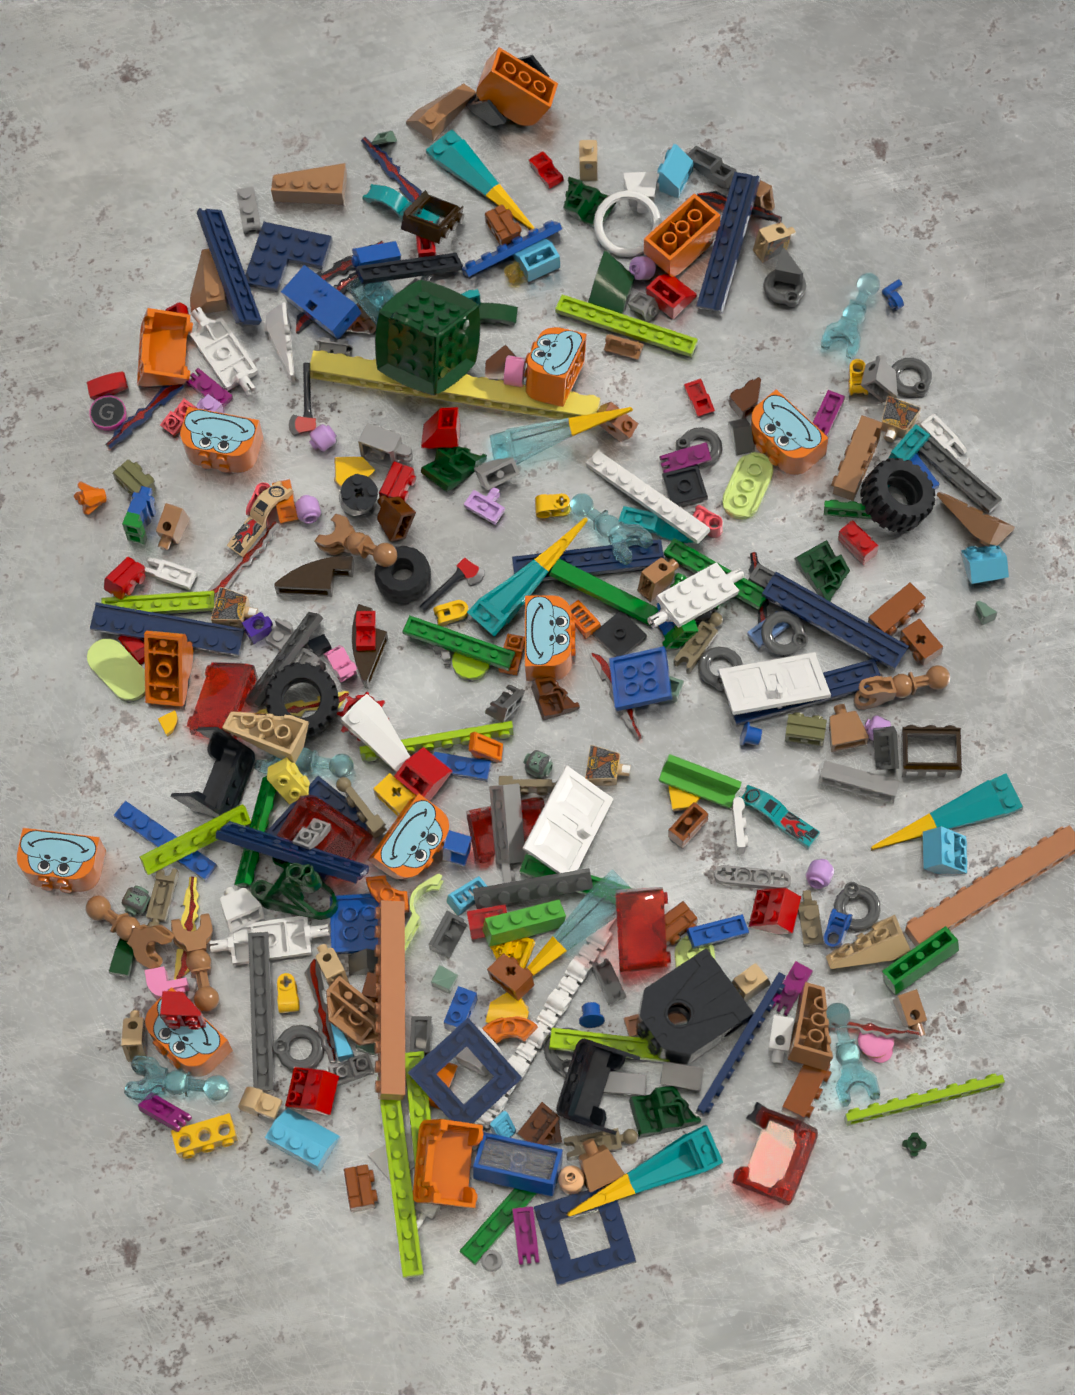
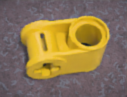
M861 359L851 361L849 366V396L860 393L868 395V391L861 386L866 365ZM854 369H859L861 371L855 372Z
M541 494L535 497V515L538 518L564 517L571 512L570 499L566 494Z
M289 973L281 974L277 979L279 1013L300 1011L297 984L294 977ZM286 981L290 982L288 984V987L284 986L286 984Z

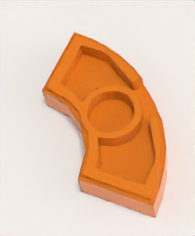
M385 875L366 877L368 890L378 903L381 900L405 901V912H409L407 891H399L393 888L387 882Z
M515 1016L495 1019L482 1029L497 1044L501 1040L510 1037L518 1038L525 1042L538 1026L529 1019Z

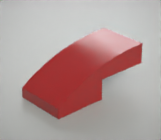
M544 151L528 159L534 171L549 189L564 181L563 175L554 167L553 161Z
M123 371L103 375L86 382L89 396L93 400L108 393L115 395L128 389L126 376Z
M701 378L683 385L697 417L715 411Z
M357 611L356 651L375 650L376 611Z

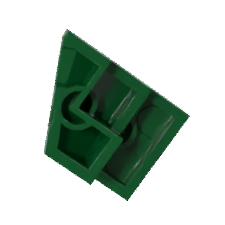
M569 177L568 191L565 194L566 200L563 209L574 218L594 228L595 213L599 205L609 195L601 193L597 188L584 185L582 180ZM617 202L607 209L603 217V223Z
M606 250L602 255L588 303L623 314L627 297L632 291L635 276Z
M460 446L452 448L439 447L436 450L435 460L422 466L420 473L448 492L475 472L474 468L486 461L487 455L482 454L480 456L471 453V449Z
M827 540L794 558L815 592L830 602L835 592L841 586L842 581L850 572L842 554L836 556Z
M674 1086L657 1087L650 1095L631 1096L629 1099L639 1137L671 1132L701 1122V1118L694 1115L687 1101L680 1096V1093Z

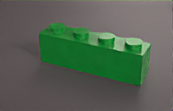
M946 926L885 968L882 971L884 983L897 995L958 952V939Z

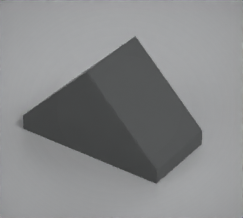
M785 248L781 249L775 268V280L801 285L803 284V272Z
M744 418L729 421L728 425L736 455L754 452L752 429L748 420Z
M366 948L348 955L349 976L367 975V972L375 974V964H378L375 950Z

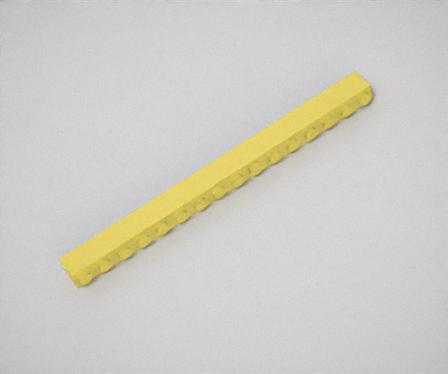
M313 350L310 361L312 379L569 421L571 417L594 414L600 408V398L595 395H581L576 392H570L564 407L532 399L526 393V385L524 384L523 387L504 385V380L496 381L486 377L477 378L471 377L468 374H465L458 382L443 392L431 395L407 387L377 370L376 359L368 360L359 356L350 357L341 353L332 354L323 350Z

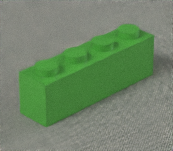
M560 899L485 918L483 933L490 947L563 928L566 914Z

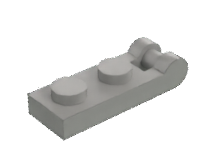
M254 186L236 189L243 232L247 233L249 230L254 229L256 231L261 230Z

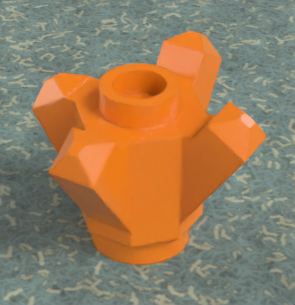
M82 481L78 483V488L81 491L76 492L74 498L78 500L79 505H82L84 514L89 515L98 506H101L102 503H106V493L103 488H94Z

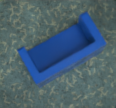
M449 830L443 846V860L465 866L471 851L472 837Z

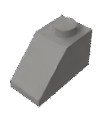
M513 457L490 460L474 468L480 485L486 490L520 474Z

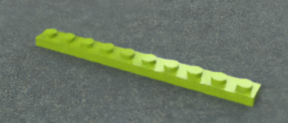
M380 1099L403 1279L424 1276L401 1100Z

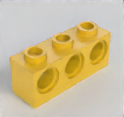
M230 1113L181 1127L179 1132L171 1130L176 1153L179 1158L183 1159L192 1158L199 1152H212L215 1150L214 1148L219 1146L229 1147L235 1141H238ZM223 1128L230 1129L229 1133L224 1136L220 1135V1131ZM203 1134H210V1138L207 1141H200ZM190 1140L188 1147H181L182 1141Z

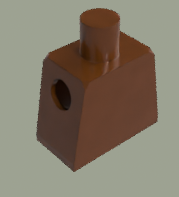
M385 495L381 496L377 500L378 505L381 507L377 515L379 524L390 541L405 539L416 511L401 497L387 498Z

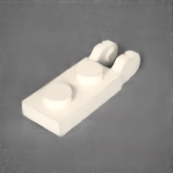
M934 413L920 423L919 427L929 433L931 438L956 459H958V455L951 448L953 445L962 455L967 453L966 447L959 441V438Z
M150 557L147 562L158 569L156 571L145 567V575L187 590L191 589L197 576V572Z
M741 797L734 798L732 805L736 854H744L745 847H748V835H744V829L747 827L746 817H742L745 804L744 799Z

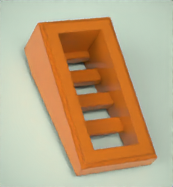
M578 599L570 605L571 610L577 606L580 608L573 614L571 613V620H575L576 628L587 639L601 627V623ZM581 612L584 613L583 615H581V616L578 617V618L575 617V616H577L578 614H580ZM585 617L588 618V619L585 620L584 622H582V623L580 622V621H581L582 619H584ZM589 622L592 623V624L589 625L588 627H586V628L584 627V626H585L586 624H588Z

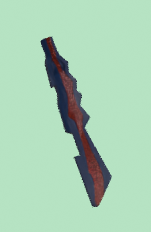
M363 137L361 142L365 145L367 152L373 160L380 164L382 170L390 179H395L401 186L399 190L413 203L422 194V190L400 174V167L393 164L392 158L388 157L387 152L382 151L379 145H372L367 137Z
M164 385L146 408H138L134 416L128 417V420L123 422L120 428L114 431L113 437L105 444L106 447L111 449L117 443H121L133 434L132 431L150 419L152 412L158 406L167 404L184 388V385Z

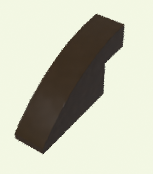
M353 556L329 557L302 565L275 582L276 594L332 597L334 577L353 578L355 565Z
M358 604L356 612L373 611V609ZM355 612L352 625L353 655L360 679L364 687L369 688L387 644L388 634L387 631L376 628V649L356 651Z

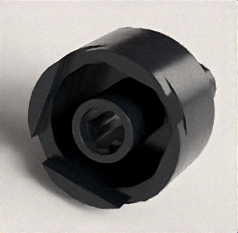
M360 474L348 477L343 482L339 491L341 508L352 516L369 513L378 497V488L374 481Z

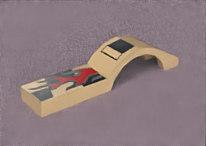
M277 481L258 496L251 508L250 516L227 544L231 550L241 557L247 553L266 528V520L272 508L279 501L289 499L294 492L291 488L286 489L283 487L282 482Z

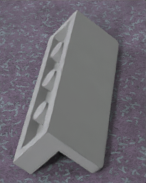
M824 761L819 776V783L892 803L895 801L900 783L896 779L830 761Z
M520 785L489 786L496 864L523 862L526 854L523 850L525 843Z

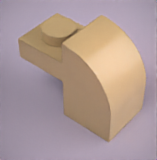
M246 1087L238 1107L240 1110L257 1117L260 1114L275 1120L283 1101L264 1093L258 1088Z

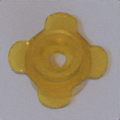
M513 262L512 265L504 268V273L509 278L508 281L510 283H515L518 278L524 277V272L521 271L519 262Z

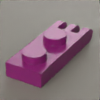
M199 368L195 370L199 376L192 373L190 377L194 381L191 379L186 381L190 387L204 398L209 394L219 401L223 408L233 399V396Z
M831 390L827 391L813 420V424L821 431H825L824 434L828 436L845 400L844 395Z
M707 442L659 456L660 461L668 460L661 463L662 468L669 466L668 469L663 470V473L712 461Z
M795 961L783 982L785 984L783 991L780 995L776 994L773 999L775 1004L772 1009L776 1006V1003H779L776 1011L780 1013L783 1007H786L783 1015L788 1016L805 982H808L813 970Z
M152 1092L138 1105L139 1111L175 1132H179L181 1127L187 1124L186 1121L189 1122L192 1119L189 1113Z
M533 1206L513 1208L518 1263L523 1265L522 1256H526L527 1264H531V1255H534L535 1263H539Z

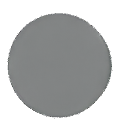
M495 1250L486 1251L481 1258L483 1268L489 1272H495L500 1269L502 1265L500 1253Z

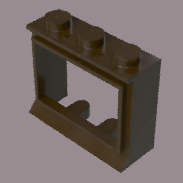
M425 190L403 212L401 230L440 244L444 239L448 238L452 231H455L458 224L463 222L464 206L459 207L429 195ZM422 209H425L445 218L438 225L415 215H420Z
M907 725L902 727V777H906L907 772H918L919 777L926 776V772H937L938 777H944L946 772H956V778H960L962 774L961 728H956L953 725L945 727ZM908 737H955L956 763L908 762Z

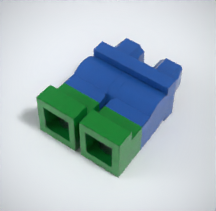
M141 486L139 493L133 492L132 501L122 523L128 541L144 545L147 541L145 529L151 523V516L154 517L156 514L154 507L155 498L151 496L153 492L151 488Z
M657 603L656 605L658 608V612H660L661 607L660 604ZM694 619L679 628L674 622H664L658 625L663 631L665 640L662 644L666 649H680L699 632Z

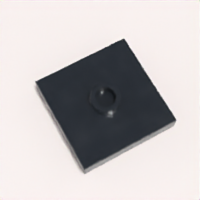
M698 465L662 473L668 498L679 507L708 500Z
M618 611L593 633V636L614 657L627 655L647 638V634L622 611Z

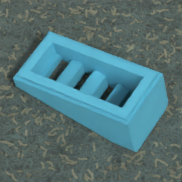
M480 876L448 894L447 904L457 916L475 904L474 896L468 890L473 893L475 885L478 888L487 886Z
M331 1023L338 1061H348L349 1058L354 1057V1053L344 1033Z
M503 1111L490 1123L492 1134L511 1138L516 1133V1128L506 1111Z

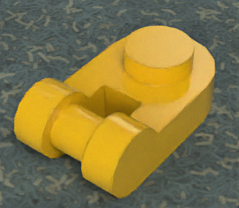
M455 600L434 607V614L438 617L437 624L444 627L449 623L466 618L468 615L467 603L462 600ZM449 611L450 615L445 616L444 613Z

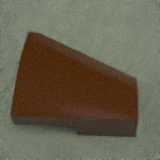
M553 677L534 679L531 689L542 720L558 717L580 708L579 703H574L567 696L568 692L561 688Z

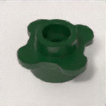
M913 1132L907 1140H903L902 1146L910 1151L911 1156L916 1157L919 1151L926 1149L927 1143L922 1140L918 1133Z

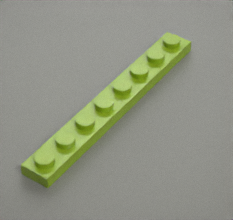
M563 294L555 308V313L688 357H692L698 343L697 338Z
M512 721L401 739V742L408 754L411 755L423 747L428 751H432L434 748H451L457 744L469 745L470 733L477 732L491 739L498 737L505 739L510 737V735H514ZM367 745L359 747L362 761L370 762L380 758Z
M994 1073L985 1076V1079L977 1081V1078L967 1080L966 1084L962 1085L953 1083L947 1085L946 1089L938 1090V1088H933L926 1091V1094L919 1095L918 1093L908 1095L906 1099L899 1100V1098H893L888 1100L886 1104L879 1105V1103H873L868 1105L866 1109H850L845 1114L844 1120L846 1126L1002 1088L1005 1080L1003 1074L997 1076Z

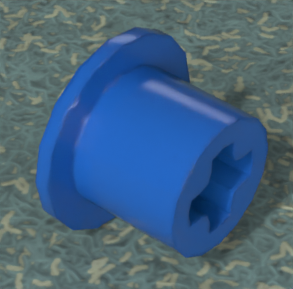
M746 721L741 732L740 745L743 746L745 743L758 746L762 736V729L752 727L750 722Z
M596 1002L583 1004V1016L579 1018V1024L586 1028H596L603 1025L605 1018L600 1014V1005Z

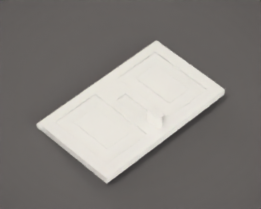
M816 652L718 669L717 671L733 715L775 707L781 709L782 706L831 698V693L818 662Z
M565 765L523 846V850L556 873L578 870L613 798L568 765Z

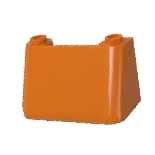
M147 308L140 327L137 386L179 385L189 381L190 370L185 366L187 336L188 333H192L193 322H190L191 315Z
M430 1119L421 1122L418 1133L413 1184V1199L415 1202L475 1208L478 1196L474 1188L468 1187L472 1146H477L483 1139V1125L444 1119Z

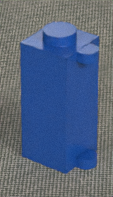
M396 241L352 249V265L356 268L357 266L398 261L401 259V253Z

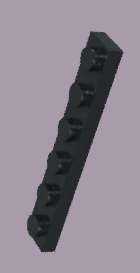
M456 252L357 266L356 273L363 285L461 271L463 264Z

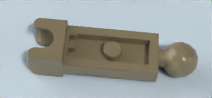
M711 613L708 624L704 621L699 624V632L688 640L675 656L673 663L676 667L682 662H686V673L690 674L702 654L718 634V630L714 627H719L723 622L720 613Z
M499 776L498 785L519 784L520 795L522 796L529 793L545 796L552 792L557 781L552 782V779H513V776Z
M347 777L339 778L336 782L337 789L346 793V802L351 808H356L358 811L356 813L362 823H366L367 830L373 838L376 839L387 831L386 824L378 814L374 816L351 786V781Z
M163 868L156 872V880L146 918L152 920L147 924L149 927L160 925L159 921L165 923L167 921L179 877V871L176 868H173L168 876H165Z
M618 1128L612 1130L617 1131L616 1135L600 1131L565 1137L563 1139L564 1145L574 1147L573 1151L567 1153V1160H576L580 1155L586 1153L582 1145L586 1140L594 1139L597 1147L605 1145L612 1152L622 1150V1142L628 1145L636 1143L638 1134L634 1129H627L623 1134H619Z

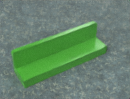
M671 754L664 761L659 777V782L729 809L732 807L735 794L740 789L742 783L739 780Z

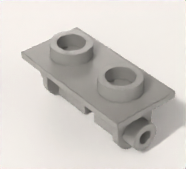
M320 337V340L314 339L318 343V346H314V351L323 350L331 353V350H334L333 354L351 355L348 347L353 348V346L348 344L347 340L338 339L337 342L330 341L331 338Z

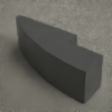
M695 146L687 154L693 160V167L710 181L728 191L734 172H737V170L724 164L721 157Z
M411 1016L410 1052L424 1051L425 1057L432 1049V1016Z

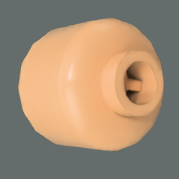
M570 1165L564 1167L558 1176L559 1187L566 1194L573 1195L580 1192L585 1183L584 1173L577 1166Z

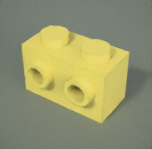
M287 757L268 767L267 780L289 805L309 794L310 782L305 775L303 776L298 770L297 765L292 763Z

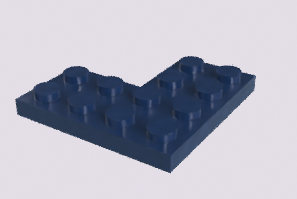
M263 221L245 274L249 286L278 293L288 262L323 270L332 243V236Z

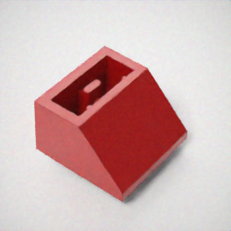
M668 274L659 275L646 287V295L653 297L659 309L672 319L679 315L697 297V293L676 277H671Z
M458 407L439 408L423 424L421 448L458 447L460 435Z
M423 747L403 763L394 777L414 794H420L431 801L453 770Z
M786 887L757 890L748 927L774 934H792L801 896Z
M162 991L160 1016L166 1026L171 1029H179L180 1026H184L192 1030L206 1027L202 1013L183 992Z
M294 1067L285 1107L314 1114L330 1115L339 1076L325 1070Z

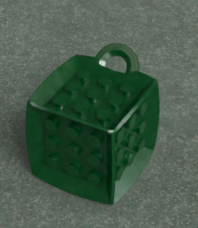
M418 280L405 287L388 300L378 312L375 331L377 370L407 387L427 394L437 395L458 382L476 363L480 342L479 305L452 289L425 280Z

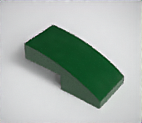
M480 303V321L490 324L500 322L514 326L516 324L518 307L500 303Z
M119 939L112 957L109 974L129 977L132 963L136 958L132 947L127 944L128 941Z

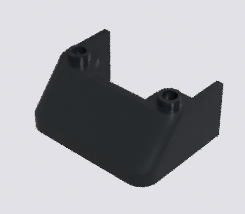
M533 54L518 58L545 76L550 77ZM477 93L466 104L472 113L491 126H498L507 121L490 99L480 101Z
M198 727L197 731L210 739L207 751L209 756L215 760L203 793L199 791L172 793L171 797L191 810L218 817L238 806L255 762V753L251 748L219 727Z
M585 1038L580 1039L576 1044L556 1106L557 1114L560 1117L590 1128L616 1135L617 1131L604 1127L606 1112L604 1109L599 1108L610 1070H619L624 1065L626 1056L639 1061L641 1057Z

